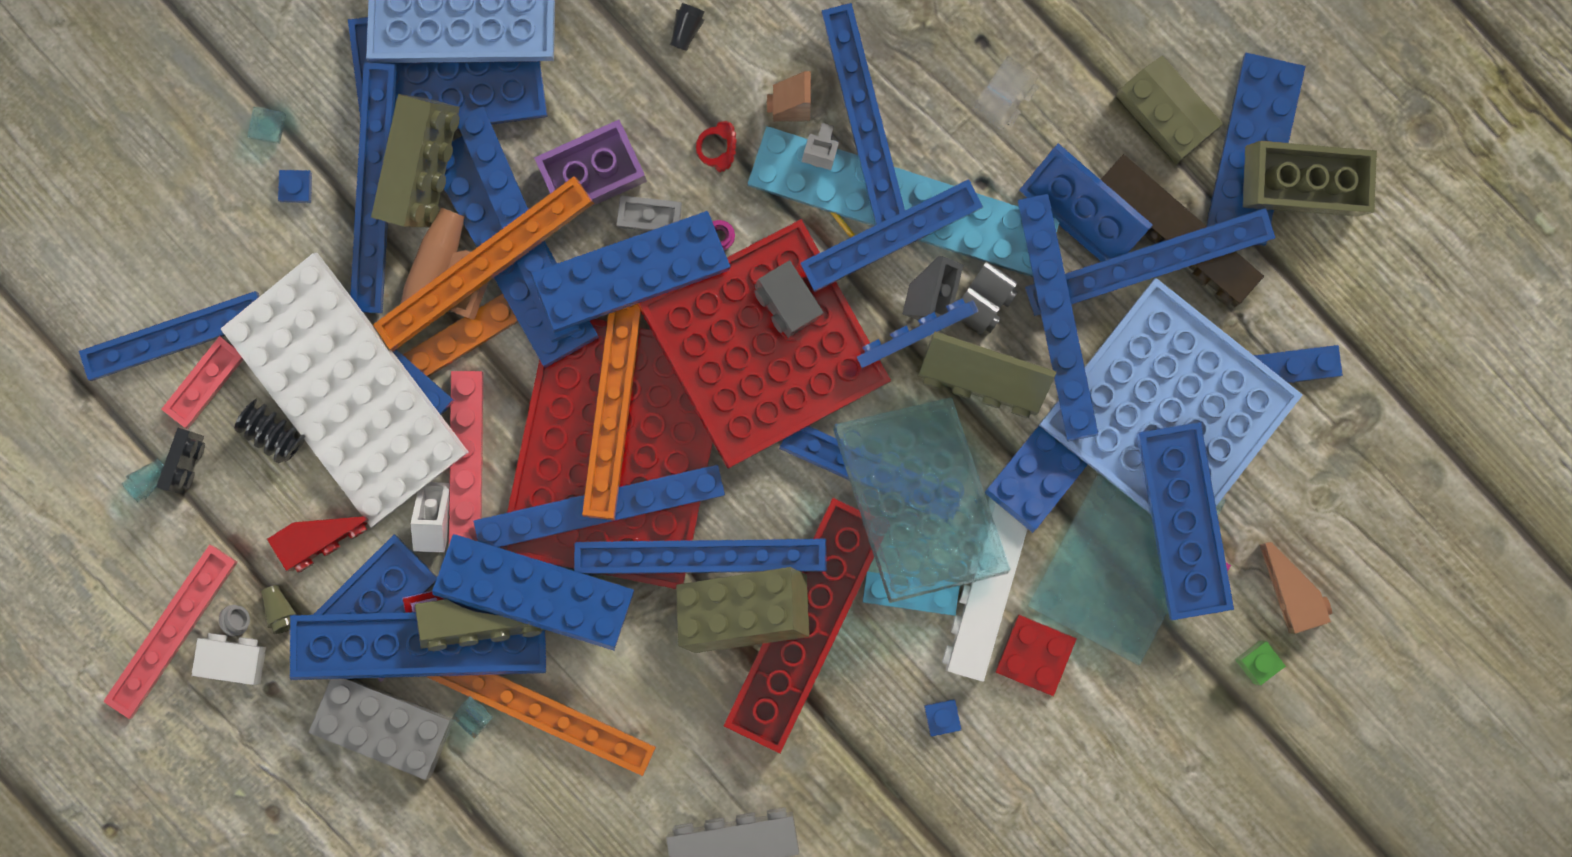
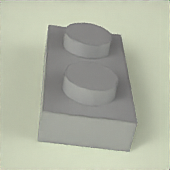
M620 195L617 228L651 231L680 221L682 202Z

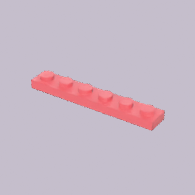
M451 371V398L455 401L451 404L450 428L469 453L450 467L449 544L453 534L478 541L473 520L482 519L484 372Z
M209 544L104 699V703L128 719L134 717L238 563L236 560L214 545Z

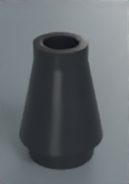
M682 3L680 9H676L670 45L687 51L690 43L705 21L702 19L705 11Z

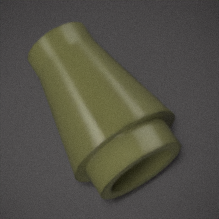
M274 585L262 590L261 594L264 601L267 627L272 628L274 634L289 631L290 615L297 614L280 591L279 586Z

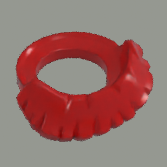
M720 121L715 127L704 130L696 142L698 158L704 164L715 167V170L719 173L725 172L726 169L728 170L734 161L737 139L733 124L728 121ZM712 134L720 135L727 140V151L717 158H708L702 152L704 139Z

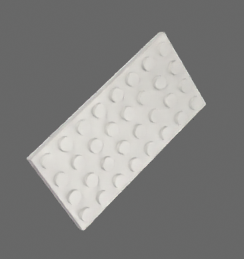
M312 253L221 328L222 332L300 435L304 434L306 436L304 440L360 514L367 517L369 520L367 523L370 527L378 524L469 453L392 350H389L377 330L318 253Z

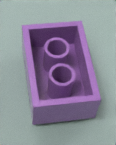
M620 119L534 157L550 193L574 176L579 180L594 202L591 207L647 182Z

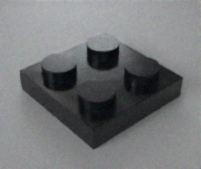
M177 428L158 480L157 488L184 494L185 489L188 490L191 487L195 472H192L195 461L201 459L205 449L203 435Z

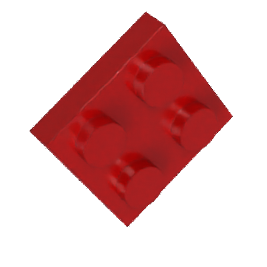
M1018 614L995 673L1054 697L1077 638Z

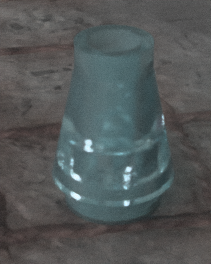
M157 458L152 463L125 476L127 479L121 484L137 503L143 498L146 500L156 488L164 465Z

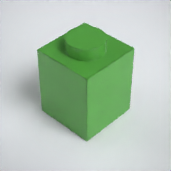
M1258 641L1235 659L1255 685H1262L1286 667L1267 641Z

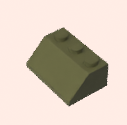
M1163 55L1143 68L1122 86L1116 95L1176 165L1223 125L1219 118Z

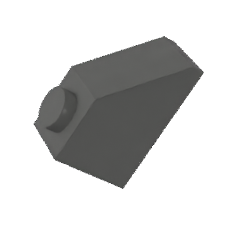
M938 256L909 284L902 314L919 320L935 312L937 317L947 313L946 306L955 302L964 265L944 256Z

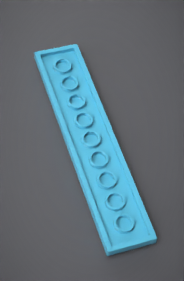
M766 126L748 181L749 187L871 226L876 225L858 155L837 149L831 170L815 167L801 162L808 139ZM894 167L905 210L954 187L953 185ZM976 193L983 205L982 209L918 240L1033 277L1019 207ZM1053 218L1055 229L1057 232L1060 222L1056 218Z

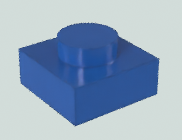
M279 170L278 201L286 203H311L312 172L310 170Z
M955 699L924 705L931 737L961 731Z

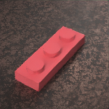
M219 336L161 410L184 428L189 429L244 359L232 344Z

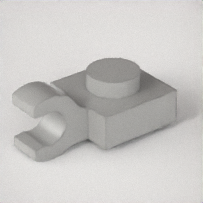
M822 123L818 136L809 134L801 162L815 167L832 169L839 144L838 141L831 140L834 126Z

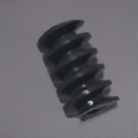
M256 398L238 416L234 426L237 433L245 431L244 438L248 441L255 439L254 446L257 448L264 447V454L267 456L274 454L273 458L276 463L279 464L290 460L301 448L306 436L303 434L295 439L294 435L297 429L292 427L285 431L284 428L287 421L283 419L276 424L274 421L277 413L273 412L268 416L264 415L267 405L263 404L256 409Z

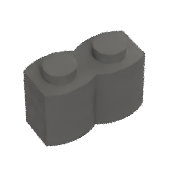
M986 262L962 297L965 304L974 300L978 312L960 320V322L979 335H982L985 330L991 333L1000 320V317L996 314L1001 306L1009 307L1018 292L1014 290L1017 282Z

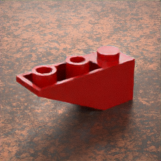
M362 516L293 522L267 538V541L286 571L296 570L297 573H300L314 564L312 559L323 553L324 556H327L339 549L341 546L338 542L348 536L352 540L367 531L365 525L368 524L369 520L367 517Z

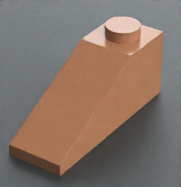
M811 71L801 72L774 84L773 94H767V113H773V122L810 121Z
M1272 542L1259 544L1288 632L1296 634L1330 623L1329 615L1332 614V608L1326 596L1322 597L1321 592Z

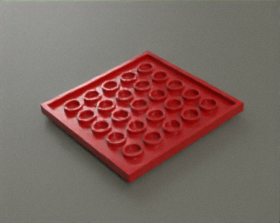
M802 219L727 257L731 267L730 271L638 304L727 469L891 382L880 360L863 368L861 367L857 356L865 353L862 347L869 344L870 341L837 282L816 292L811 287L800 263L819 254L820 251ZM790 260L824 313L818 320L788 338L784 332L780 333L774 326L771 319L773 314L768 306L763 307L756 298L754 291L757 289L754 285L759 278Z

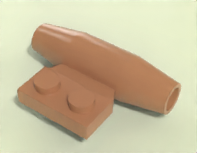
M444 208L440 209L421 241L403 288L401 303L470 253L467 250L457 252L464 216ZM489 282L449 311L474 320Z

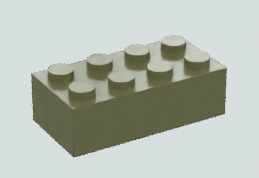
M398 94L371 218L403 227L430 228L439 213L438 202L440 193L446 184L445 171L447 162L450 160L453 152L451 144L454 131H456L459 125L460 118L458 113L460 107L428 98Z
M1258 141L1246 145L1243 208H1266L1267 210L1357 217L1374 213L1377 150Z
M792 567L676 585L678 646L693 653L809 637L807 575Z

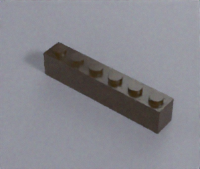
M1124 154L1100 179L1152 224L1151 228L1145 233V236L1154 244L1207 227ZM1236 251L1188 266L1193 271L1191 273L1192 277L1203 286L1208 284L1216 291L1215 297L1221 303L1228 307L1231 304L1234 308L1240 305L1264 278L1261 272Z

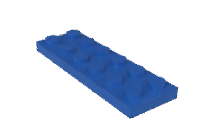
M1247 52L1243 55L1206 221L1207 227L1260 210L1243 208L1245 146L1258 141L1289 143L1306 66ZM1267 210L1270 222H1272L1274 210ZM1267 241L1259 243L1257 245L1265 246L1267 244Z
M705 211L532 272L531 276L552 330L556 333L730 271L731 267L709 212Z
M1201 422L1138 432L1137 437L1169 619L1178 620L1234 610Z
M453 534L432 594L615 651L634 589Z

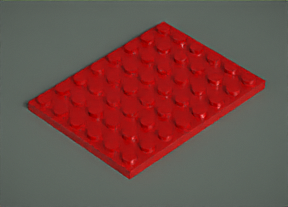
M590 320L599 338L552 365L544 368L539 359L507 513L585 495L608 321ZM643 328L639 329L619 487L708 467L713 445L712 439L653 332ZM701 501L500 548L546 563L574 569L575 542L693 541ZM686 573L603 574L676 589L678 584H684Z

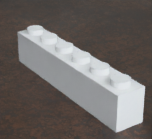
M990 497L985 513L990 514L987 526L981 525L977 538V543L982 544L978 556H972L968 573L973 574L970 586L964 585L959 603L964 604L961 616H955L951 628V633L956 634L952 646H946L942 663L947 664L945 671L984 682L1027 533V528Z

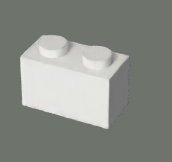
M208 633L207 638H197L191 676L250 685L261 683L266 647L257 646L258 640L239 637L238 643L226 641L227 635Z

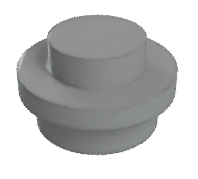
M229 605L222 609L219 614L220 627L230 636L243 634L250 623L249 613L241 606Z

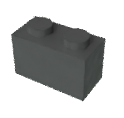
M790 260L759 278L754 285L757 289L754 291L756 298L763 307L768 306L773 314L771 319L774 326L780 333L784 332L788 338L818 320L824 313Z

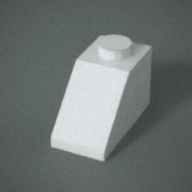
M430 482L417 492L411 520L413 551L445 553L449 532L450 483Z

